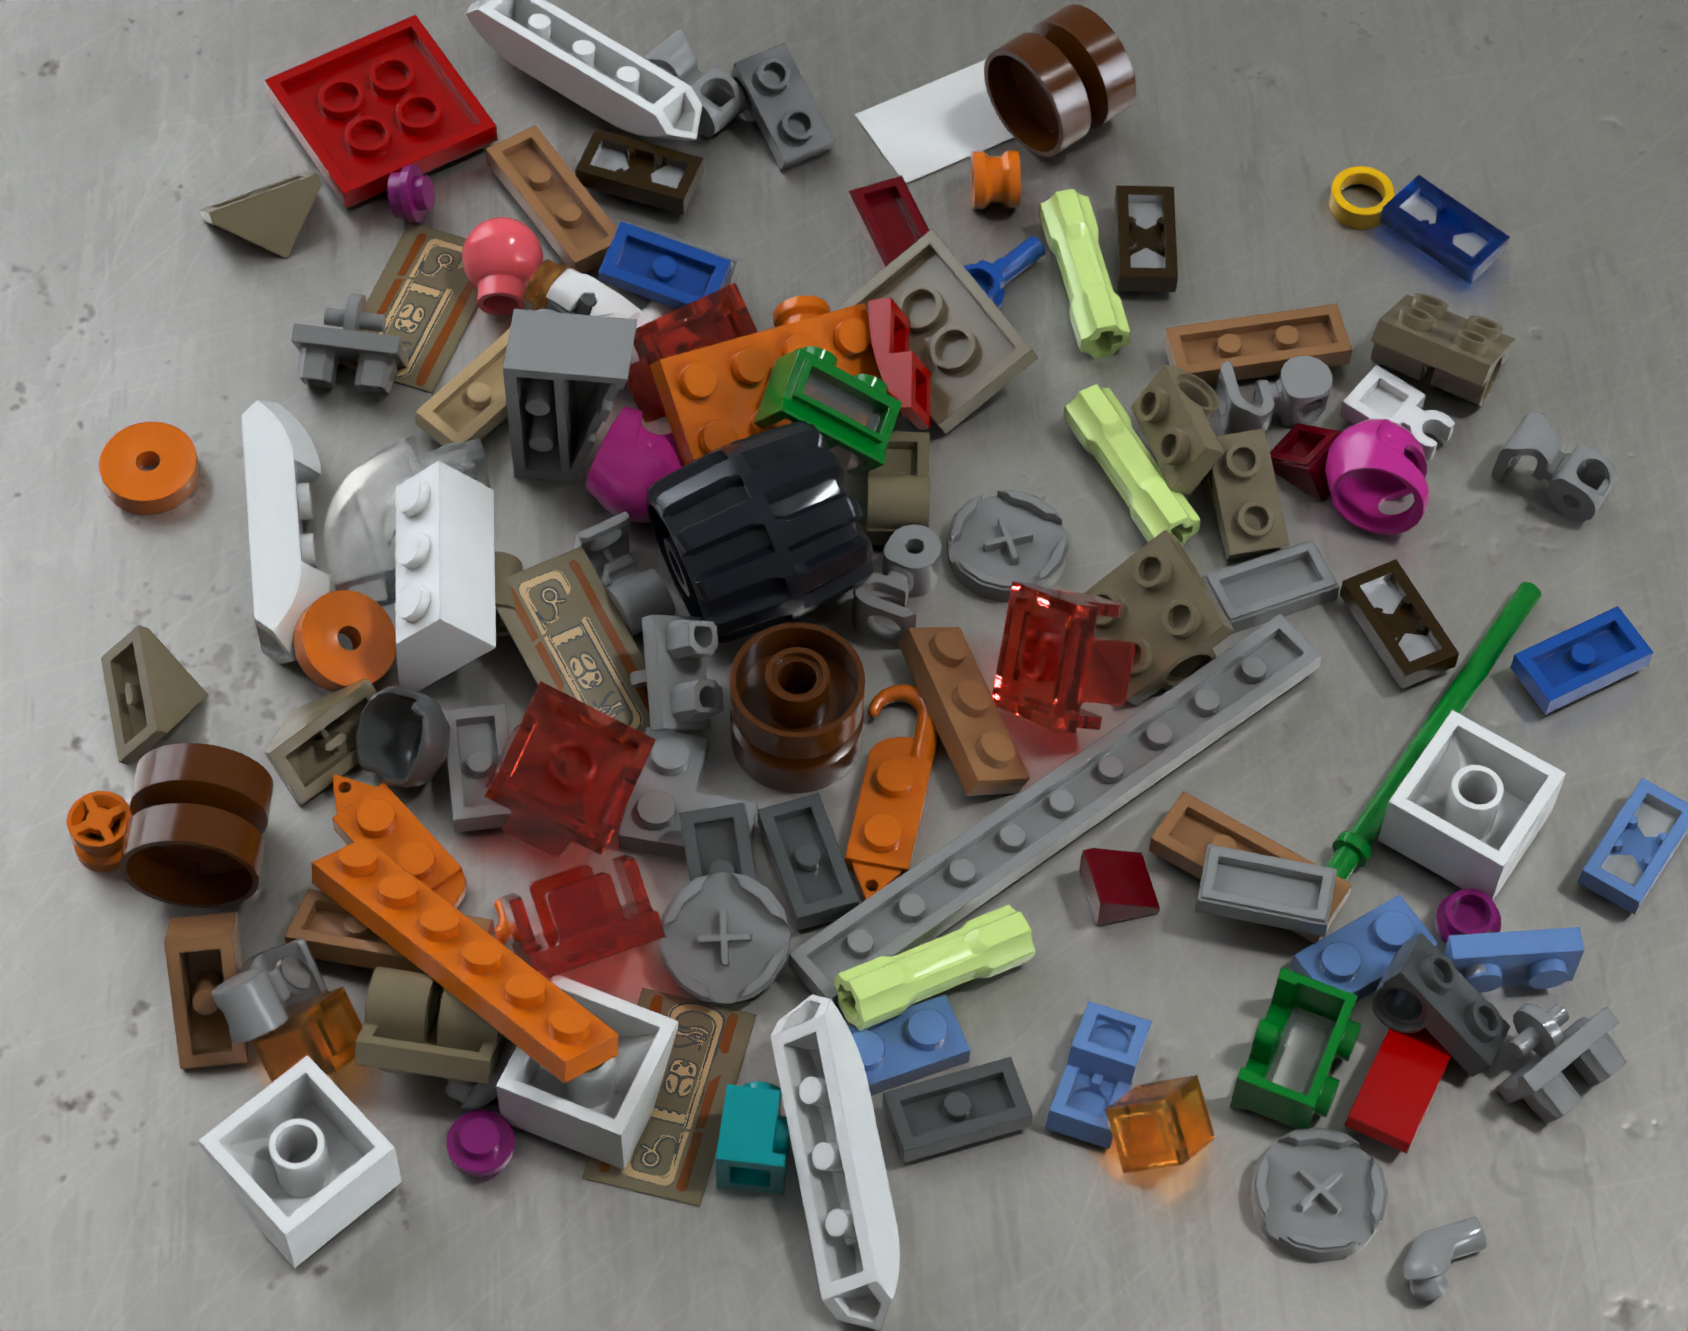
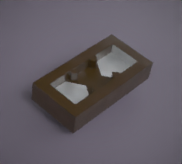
M597 128L575 169V176L586 188L684 215L704 173L702 157Z
M1116 185L1114 203L1117 291L1176 292L1178 267L1174 187Z
M1397 559L1343 580L1340 596L1401 689L1456 666L1459 652Z

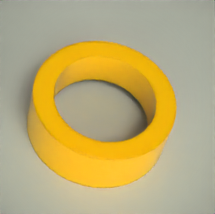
M1367 166L1347 168L1341 171L1333 180L1329 197L1330 211L1336 220L1347 227L1361 230L1378 227L1388 219L1391 213L1395 195L1394 186L1391 180L1377 169ZM1364 184L1376 189L1383 200L1374 207L1361 208L1348 203L1342 196L1341 191L1350 185Z

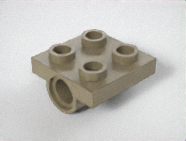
M1416 293L1414 297L1407 294L1378 320L1371 339L1375 343L1371 353V361L1419 381L1425 377L1430 366H1432L1435 370L1431 379V386L1479 406H1482L1488 397L1499 370L1507 361L1515 342V338L1502 333L1503 327L1498 323L1481 316H1470L1469 319L1447 311L1448 305L1441 299L1423 293Z
M1167 530L1158 534L1069 604L1126 701L1136 706L1140 705L1160 688L1172 689L1216 658L1213 648L1235 632L1179 540Z
M378 966L372 975L367 993L364 1025L355 1042V1064L377 1067L385 1072L394 1074L410 1072L442 1077L458 1084L472 1082L489 1084L507 1038L426 973Z

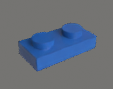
M620 221L599 269V281L710 321L731 272V261Z
M1616 606L1514 654L1510 668L1546 715L1649 666L1654 652L1619 606Z

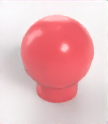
M496 217L485 220L469 233L462 248L464 271L467 279L477 289V306L479 309L492 315H513L514 309L524 308L525 292L538 279L543 263L542 247L535 233L521 221L508 217Z

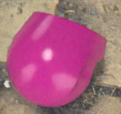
M625 406L611 425L594 458L586 479L585 488L613 515L616 516L626 511L631 522L649 523L650 520L646 508V489L652 482L684 465L673 434L657 435L649 432L641 422L643 411Z
M1370 418L1346 428L1332 443L1328 451L1325 473L1333 506L1345 520L1363 530L1384 535L1406 532L1419 523L1429 503V489L1425 480L1427 461L1420 442L1410 431L1388 419ZM1410 493L1414 496L1412 506L1402 513L1387 515L1378 509V505L1382 502L1405 497Z

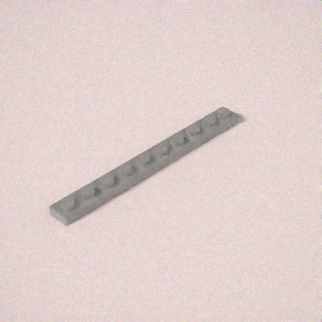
M1281 614L1277 615L788 953V966L814 995L829 998L836 1007L839 1006L838 995L834 986V980L838 973L880 956L893 957L930 942L1319 669L1322 654Z

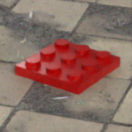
M416 14L265 79L267 96L345 209L386 191L390 174L401 172L405 165H417L424 174L498 141L496 124Z

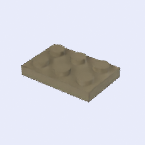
M933 229L841 303L844 308L865 303L868 311V300L892 298L910 320L909 351H913L931 372L930 416L945 434L1039 358Z

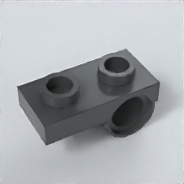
M785 43L734 63L731 77L738 83L746 99V108L742 115L748 122H757L780 170L832 149L835 140Z
M1423 933L1403 943L1401 949L1395 953L1372 996V1009L1381 1023L1401 1033H1415L1426 1028L1471 1077L1492 1066L1511 1027L1500 1016L1495 1006L1482 997L1455 968L1452 961L1442 954Z

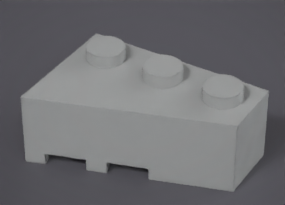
M550 309L536 311L513 310L503 364V375L514 477L575 482L595 443L596 433L602 421L606 422L611 413L613 400L618 390H623L628 380L637 319L559 313Z

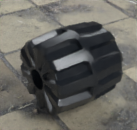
M805 421L793 422L728 443L652 482L646 489V508L649 520L675 587L690 616L701 617L702 621L714 622V625L717 626L718 643H726L797 619L866 582L874 572L871 560L873 557L872 544L859 524L863 514L858 501L847 496L844 490L845 472L837 457L829 451L825 437L813 424H808Z

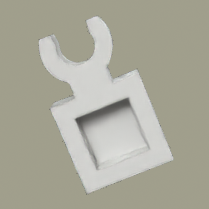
M1377 364L1344 399L1340 411V416L1354 425L1370 418L1388 419L1396 422L1410 431L1420 442L1426 456V461H1431L1434 457L1437 442L1425 434L1432 433L1448 441L1452 436L1455 425L1454 421L1443 412L1422 410L1426 394Z

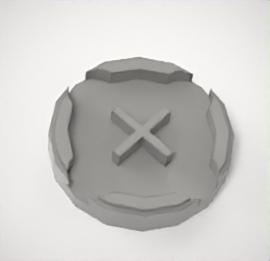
M999 490L997 496H989L982 499V495L968 500L954 514L947 533L946 547L949 566L962 585L980 597L999 602H1013L1031 599L1047 592L1062 576L1068 558L1069 540L1068 534L1066 535V531L1062 526V519L1055 508L1036 495L1017 490Z
M725 872L697 877L676 892L662 915L659 932L660 951L664 967L678 986L700 1000L723 1004H732L755 998L775 983L788 961L791 942V931L786 911L772 891L747 875Z
M1321 1127L1293 1130L1280 1137L1278 1143L1272 1145L1267 1152L1265 1150L1256 1163L1249 1193L1254 1220L1270 1242L1291 1256L1314 1262L1345 1259L1366 1247L1381 1226L1388 1198L1383 1169L1373 1156L1370 1159L1367 1153L1359 1148V1142L1345 1133Z

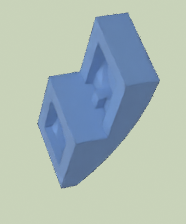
M1088 1001L1071 1046L1065 1071L1049 1110L1046 1129L1110 1149L1152 1021Z

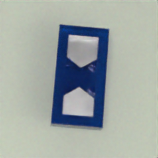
M1420 175L1414 178L1383 206L1380 222L1469 284H1472L1507 251L1510 240L1507 234Z

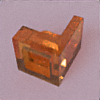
M340 987L284 1008L288 1016V1020L285 1023L251 1040L271 1082H274L307 1055L326 1075L337 1072L355 1059V1042L363 1026L344 987Z
M1198 1075L1138 1085L1105 1109L1123 1174L1183 1165L1214 1141V1131Z

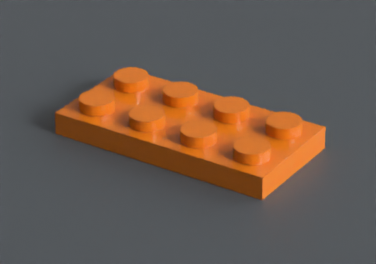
M865 303L681 353L652 363L650 368L683 466L728 443L793 423L788 419H784L763 429L754 424V420L776 360L798 348L803 349L806 346H814L825 349L837 358L836 367L852 376L868 374L883 381L875 360L870 336L869 314ZM805 385L804 394L865 426L867 416ZM901 410L898 413L897 419L902 417Z

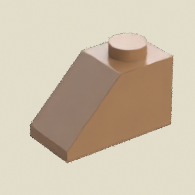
M237 912L170 918L164 946L180 1069L248 1062V1042L234 1044L229 1033L228 1022L223 1012L217 1007L211 994L222 982L241 972L243 957Z

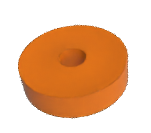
M142 422L120 430L106 443L99 459V471L107 496L118 507L135 514H160L178 507L192 495L200 477L199 461L192 440L181 429L162 422ZM149 465L157 466L155 469L150 471L142 470L144 467Z
M337 590L321 596L303 611L295 625L293 647L296 659L304 673L320 687L335 692L362 679H369L373 684L383 677L390 669L396 655V632L390 617L375 600L356 591ZM338 633L345 634L350 638L352 650H346L340 645Z

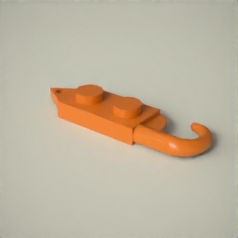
M910 684L892 685L882 689L872 699L867 711L870 717L876 718L883 707L898 701L912 705L917 711L918 716L913 738L894 737L884 739L875 744L869 752L845 855V864L848 871L853 873L863 902L911 869L932 775V766L939 734L918 687ZM868 888H875L876 890L869 891Z
M333 775L337 814L332 817L334 831L342 840L349 845L360 839H367L457 909L465 897L467 888L462 867L385 783L375 787L340 775ZM497 899L494 902V908L498 915V923L495 928L496 940L505 945L510 939L514 927L513 914L505 900Z

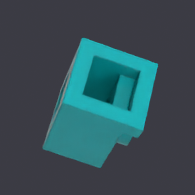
M761 1081L748 1082L743 1086L727 1084L716 1153V1187L784 1195L786 1158L789 1155L791 1139L786 1116H781L782 1093L778 1086Z

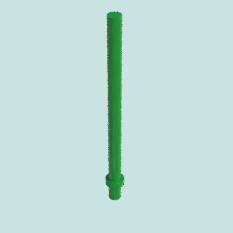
M1522 582L1350 831L1341 832L1332 844L1334 854L1325 867L1337 869L1336 876L1347 881L1356 867H1364L1373 854L1371 845L1380 833L1389 800L1451 711L1454 710L1459 714L1463 712L1538 603L1542 593L1536 585L1530 582Z

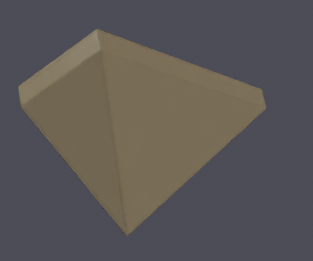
M306 171L205 207L199 211L203 221L288 259L322 184L318 173Z
M138 625L101 657L119 763L130 765L208 696V693L147 627Z
M362 679L291 710L266 748L265 755L297 804H305L333 783V775L342 776L359 763L356 733L360 715L372 695L377 693L369 679Z

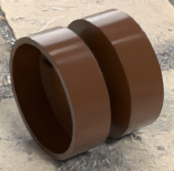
M1071 4L1036 24L1031 32L1022 33L988 55L984 65V80L987 93L999 119L1008 132L1024 148L1041 157H1052L1083 138L1089 129L1098 128L1131 107L1136 96L1134 70L1121 41L1112 28L1099 15L1077 4Z
M810 623L779 624L762 630L750 638L736 654L731 666L729 679L731 746L737 762L756 782L780 792L808 793L824 789L836 783L854 766L863 743L865 673L859 655L851 644L839 634L825 627Z
M171 744L153 749L142 756L136 767L130 802L132 817L126 826L119 865L121 875L125 881L148 897L183 907L219 908L235 905L250 898L258 889L265 848L262 834L268 826L273 794V779L269 772L260 763L240 752L210 744Z

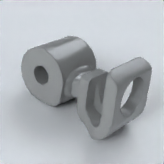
M676 31L643 57L692 87L702 104L698 128L700 135L705 137L713 136L745 110L746 99L743 91L726 71L716 65L707 72L701 73L698 70L697 58L688 45L685 32Z
M1311 356L1293 357L1284 364L1279 380L1275 384H1269L1268 380L1257 381L1254 391V405L1241 397L1233 364L1230 361H1226L1221 365L1215 391L1220 401L1217 413L1225 435L1264 428L1266 430L1271 423L1273 413H1276L1280 423L1288 428H1293L1296 423L1305 425L1315 424L1323 417L1333 382L1329 367L1321 360Z
M1540 412L1528 413L1499 453L1491 472L1492 477L1498 482L1504 481L1522 456H1534L1537 459V466L1532 476L1540 481L1543 479L1549 481L1547 495L1555 509L1573 520H1590L1597 513L1617 483L1618 475L1615 467L1606 457L1586 445H1578L1572 453L1565 454L1561 452L1562 441L1553 430L1548 418Z
M625 511L576 534L574 549L583 547L601 582L605 587H609L606 588V591L631 636H635L643 632L642 617L654 614L675 616V607L671 594L660 574L654 568H649L645 571L639 570L634 557L629 553L631 521L629 514Z
M911 524L902 526L890 536L884 547L882 574L873 573L866 582L855 587L853 590L852 619L854 627L859 633L900 648L898 642L907 629L916 628L917 615L913 610L905 606L908 602V597L924 596L931 592L938 583L942 545L940 538L933 530L926 526ZM873 615H881L893 620L901 630H894L881 625L875 620Z
M300 938L267 949L248 958L243 963L239 974L222 982L211 994L217 1007L223 1012L228 1022L229 1033L234 1044H239L260 1037L288 1020V1016L284 1008L320 997L329 991L305 938ZM285 956L296 957L305 963L310 972L308 988L295 987L286 980L282 972V960Z

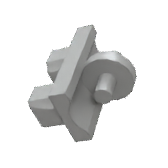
M351 293L345 310L325 309L324 325L343 327V329L294 323L291 341L300 351L299 378L308 386L335 387L339 360L358 362L354 384L357 390L366 393L389 395L396 376L397 367L407 368L410 351L408 348H402L400 336L364 332L365 330L384 332L386 325V315L367 313L365 295Z
M654 614L642 617L646 669L631 672L629 675L630 687L647 688L651 731L683 730L701 732L710 730V718L724 710L722 687L718 685L716 680H710L706 677L705 656L713 655L714 651L719 647L717 626L712 621H702L701 617Z
M1529 1003L1518 1009L1513 1015V1023L1519 1035L1511 1040L1508 1046L1511 1052L1518 1058H1523L1531 1050L1536 1055L1496 1087L1505 1101L1509 1104L1523 1098L1529 1107L1547 1124L1563 1117L1580 1103L1582 1099L1561 1072L1569 1064L1573 1063L1590 1087L1602 1083L1624 1066L1626 1061L1608 1034L1620 1022L1608 1007L1602 1008L1590 1019L1586 1017L1578 1019L1564 1032L1559 1027L1569 1020V1014L1563 1006L1555 1004L1546 1012L1539 1006Z

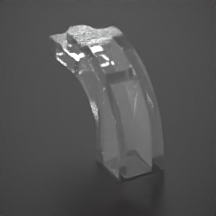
M413 435L398 440L375 452L347 476L332 499L324 527V547L332 591H356L369 596L381 607L396 603V567L389 550L392 540L396 535V486L439 460L490 488L487 456L480 438L463 443L445 444L437 450L421 454Z

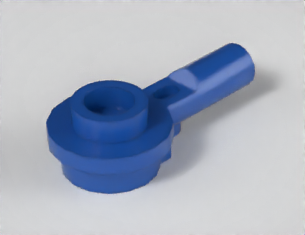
M1030 236L1003 258H999L993 263L980 260L977 264H969L964 267L1000 310L1005 297L1004 285L1045 254V248L1038 238Z

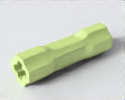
M1075 189L1057 191L1050 199L1040 203L1039 217L1049 250L1057 258L1070 302L1069 315L1080 352L1090 354L1093 359L1113 356L1120 348L1129 345L1130 329L1120 297L1113 292L1098 244L1099 229L1089 197L1077 193Z
M1096 384L1079 391L1077 396L1064 407L1063 418L1085 451L1094 455L1129 507L1130 517L1146 541L1150 542L1162 531L1167 530L1175 535L1180 544L1184 546L1187 540L1199 531L1200 518L1182 493L1170 489L1162 470L1133 430L1131 418L1111 389L1101 388Z
M1006 905L969 920L959 930L893 957L880 956L838 973L834 980V986L838 995V1005L848 1024L851 1023L859 1031H862L903 1014L910 1005L977 977L990 978L1031 961L1036 952L1032 942V930L1021 911H1015L1010 905Z

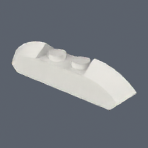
M478 0L471 4L467 10L466 16L475 29L504 59L608 123L633 134L666 141L683 142L697 139L702 104L690 85L546 0Z
M257 400L241 415L254 619L262 652L277 663L284 664L296 660L293 647V633L300 615L314 601L329 593L330 575L317 569L314 533H303V520L314 519L310 485L322 473L316 448L301 423L277 402Z
M812 994L778 1020L771 1034V1041L821 1297L824 1304L837 1320L880 1331L896 1291L900 1267L899 1234L867 1075L855 1040L834 1002L829 998Z

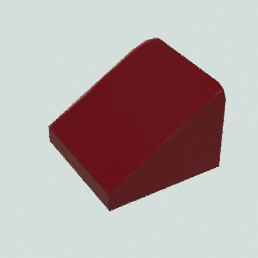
M1296 423L1270 451L1274 473L1309 496L1321 501L1326 500L1330 495L1325 473L1328 451L1342 431Z
M1100 848L1082 850L1079 871L1097 926L1159 913L1160 906L1142 853Z

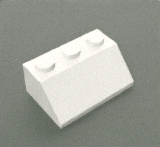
M439 460L396 486L395 612L399 688L416 692L496 648L494 490Z

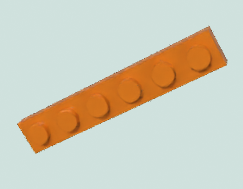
M360 839L311 862L312 884L564 1084L618 1055L619 1034L367 839Z

